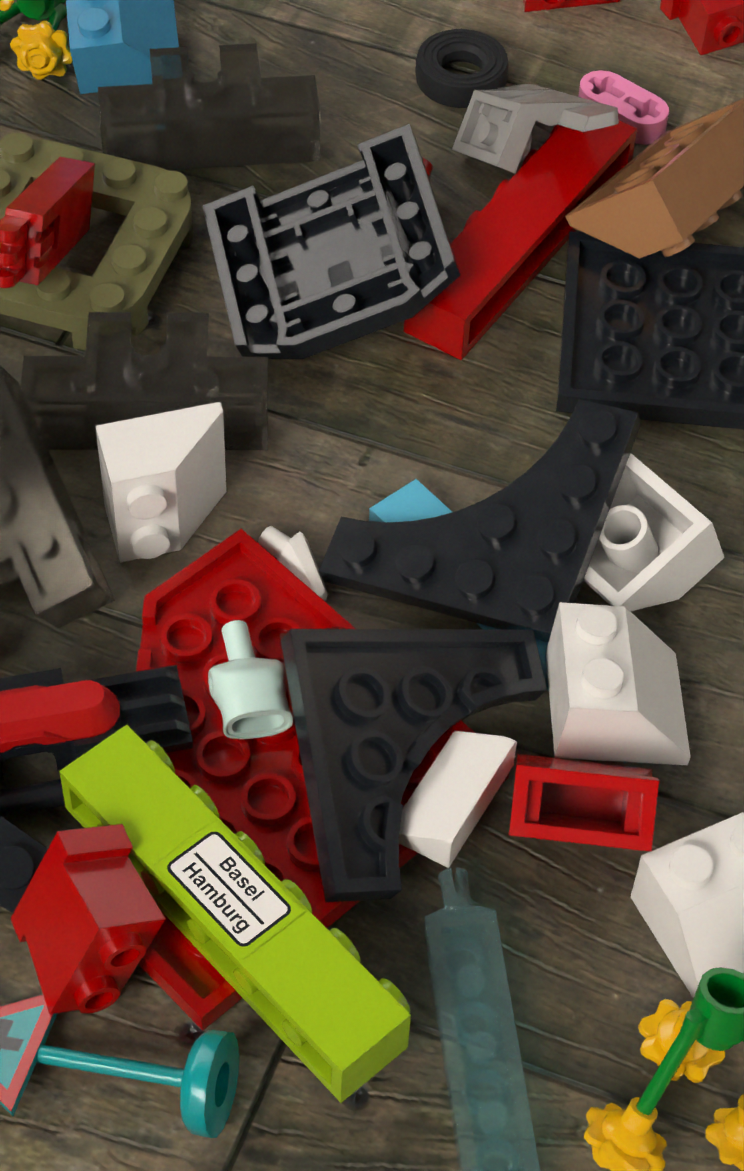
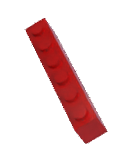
M620 120L616 125L586 132L555 125L549 139L538 150L532 149L527 154L520 170L510 180L504 179L499 184L492 200L481 211L475 210L469 216L463 231L450 243L461 276L416 315L404 320V332L462 360L568 241L569 232L577 231V229L569 225L565 216L632 160L637 128Z

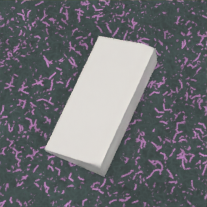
M454 731L402 810L399 843L449 868L512 769L517 741L505 736Z

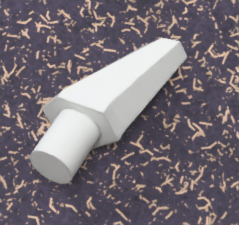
M273 526L267 527L260 535L258 543L320 598L326 601L328 593L309 542L304 534L299 531L290 538Z

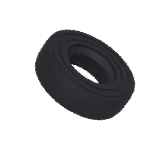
M469 29L445 30L430 36L421 44L416 57L415 75L417 84L428 98L439 104L455 108H468L474 90H490L505 87L508 77V57L504 47L496 39L485 33ZM452 62H467L481 68V71L469 75H460L443 69V66Z

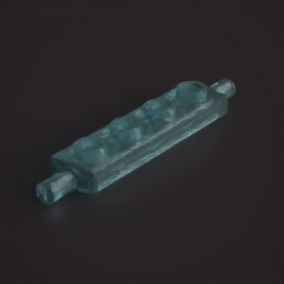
M456 867L455 881L453 882L452 868H448L438 875L444 908L425 916L424 935L459 1171H540L496 910L478 905L473 906L467 870Z

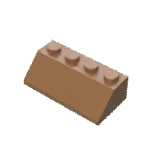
M744 98L666 131L568 213L565 217L569 225L639 259L660 250L664 257H668L689 247L695 241L692 236L693 233L707 228L719 219L716 211L732 205L743 196L740 189L744 188Z

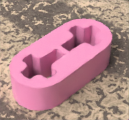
M592 71L584 75L580 80L578 97L617 107L618 120L637 128L636 144H652L666 132L669 107L657 95L610 71Z

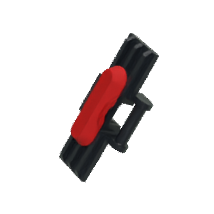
M177 665L66 684L63 682L61 668L0 678V780H4L2 766L3 761H7L8 758L48 752L54 755L57 770H62L125 725H128L145 743L150 740L155 741L166 753L192 749L193 739ZM61 779L0 790L1 817L65 806Z

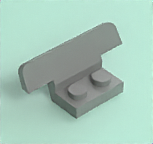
M520 84L490 90H474L452 150L516 173L519 163L527 156L532 143L531 132L535 122L547 126L561 125L586 132L618 124V108L535 84Z

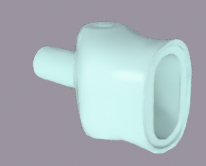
M234 620L226 623L222 627V635L229 661L213 666L208 672L210 694L221 711L224 735L232 739H253L273 736L288 730L293 725V716L286 696V673L283 663L276 659L255 658L246 622Z

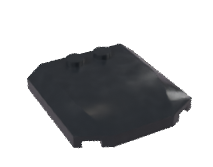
M410 124L357 144L363 158L362 161L261 200L253 185L203 205L234 343L243 359H305L412 318L461 276Z

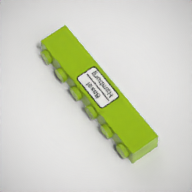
M125 725L59 771L65 808L84 828L123 824L133 846L128 857L159 909L340 1103L408 1048L411 1014L409 1004L401 991L385 978H381L379 981L374 978L360 963L359 953L351 940L337 928L328 930L312 914L311 905L302 890L289 879H284L281 882L265 866L263 855L254 841L244 832L239 831L234 834L219 819L218 810L208 794L197 785L189 788L175 774V769L169 756L159 744L153 740L145 743L128 725Z

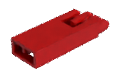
M60 156L6 207L5 216L0 220V288H12L18 282L39 285L90 230L95 163Z

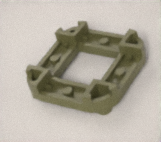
M23 133L8 134L0 141V220L5 216L6 207L60 156L95 163L92 207L127 217L92 277L55 267L39 285L18 282L12 288H0V314L71 332L73 348L79 350L96 351L95 341L114 338L128 331L137 337L148 324L147 306L180 246L190 247L192 242L191 196L186 176L178 171H168L157 166L44 139H31Z

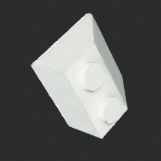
M220 402L96 426L104 505L120 563L140 558H156L165 553L181 550L227 492L224 421Z
M630 453L583 581L611 606H623L631 612L679 600L725 557L713 523Z
M559 602L545 653L555 758L688 766L691 757L676 653L626 607Z
M744 812L655 849L652 852L643 854L639 861L631 899L693 998L702 975L710 969L723 967L744 973Z

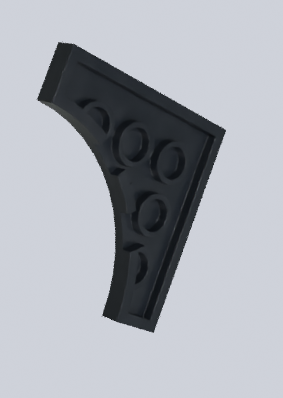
M579 399L559 437L530 469L504 489L461 510L438 517L404 522L363 521L341 516L319 568L321 577L324 582L501 630H534L535 639L549 642L559 602H576L640 429L639 413Z
M290 629L282 638L281 644L325 902L392 899L402 890L399 869V831L404 806L400 803L413 771L420 765L436 740L455 724L491 707L512 702L535 701L547 690L534 630Z

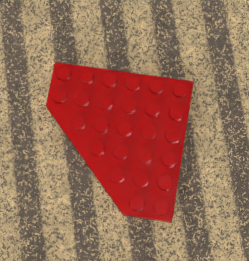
M239 529L144 596L143 626L136 672L177 665L193 739V748L167 753L174 766L175 774L189 788L197 785L208 794L218 810L219 819L234 834L239 831L247 834L261 851L265 866L281 882L284 879L294 882L307 897L312 908V914L328 928L359 901L325 902L287 674L286 696L293 716V725L288 730L273 736L253 739H232L223 733V718L221 711L210 694L208 672L213 666L229 661L222 635V627L234 620H241L247 623L255 658L276 659L283 663L284 668L285 662L281 640L290 629L356 628L243 529ZM460 721L449 728L430 747L420 765L413 771L400 804L406 805L454 731L475 733L464 722ZM509 773L503 782L509 778ZM400 843L399 868L418 854ZM162 912L165 921L138 965L203 1031L239 1002L242 997Z

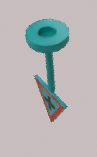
M43 995L0 1007V1105L12 1116L16 1112L36 1063L181 1087V1118L191 1134L217 1138L224 1129L234 1102L239 1076V1046L234 1032L207 1030L203 1032L194 1042L188 1054L185 1067L178 1068L44 1045L58 1013L49 1015Z

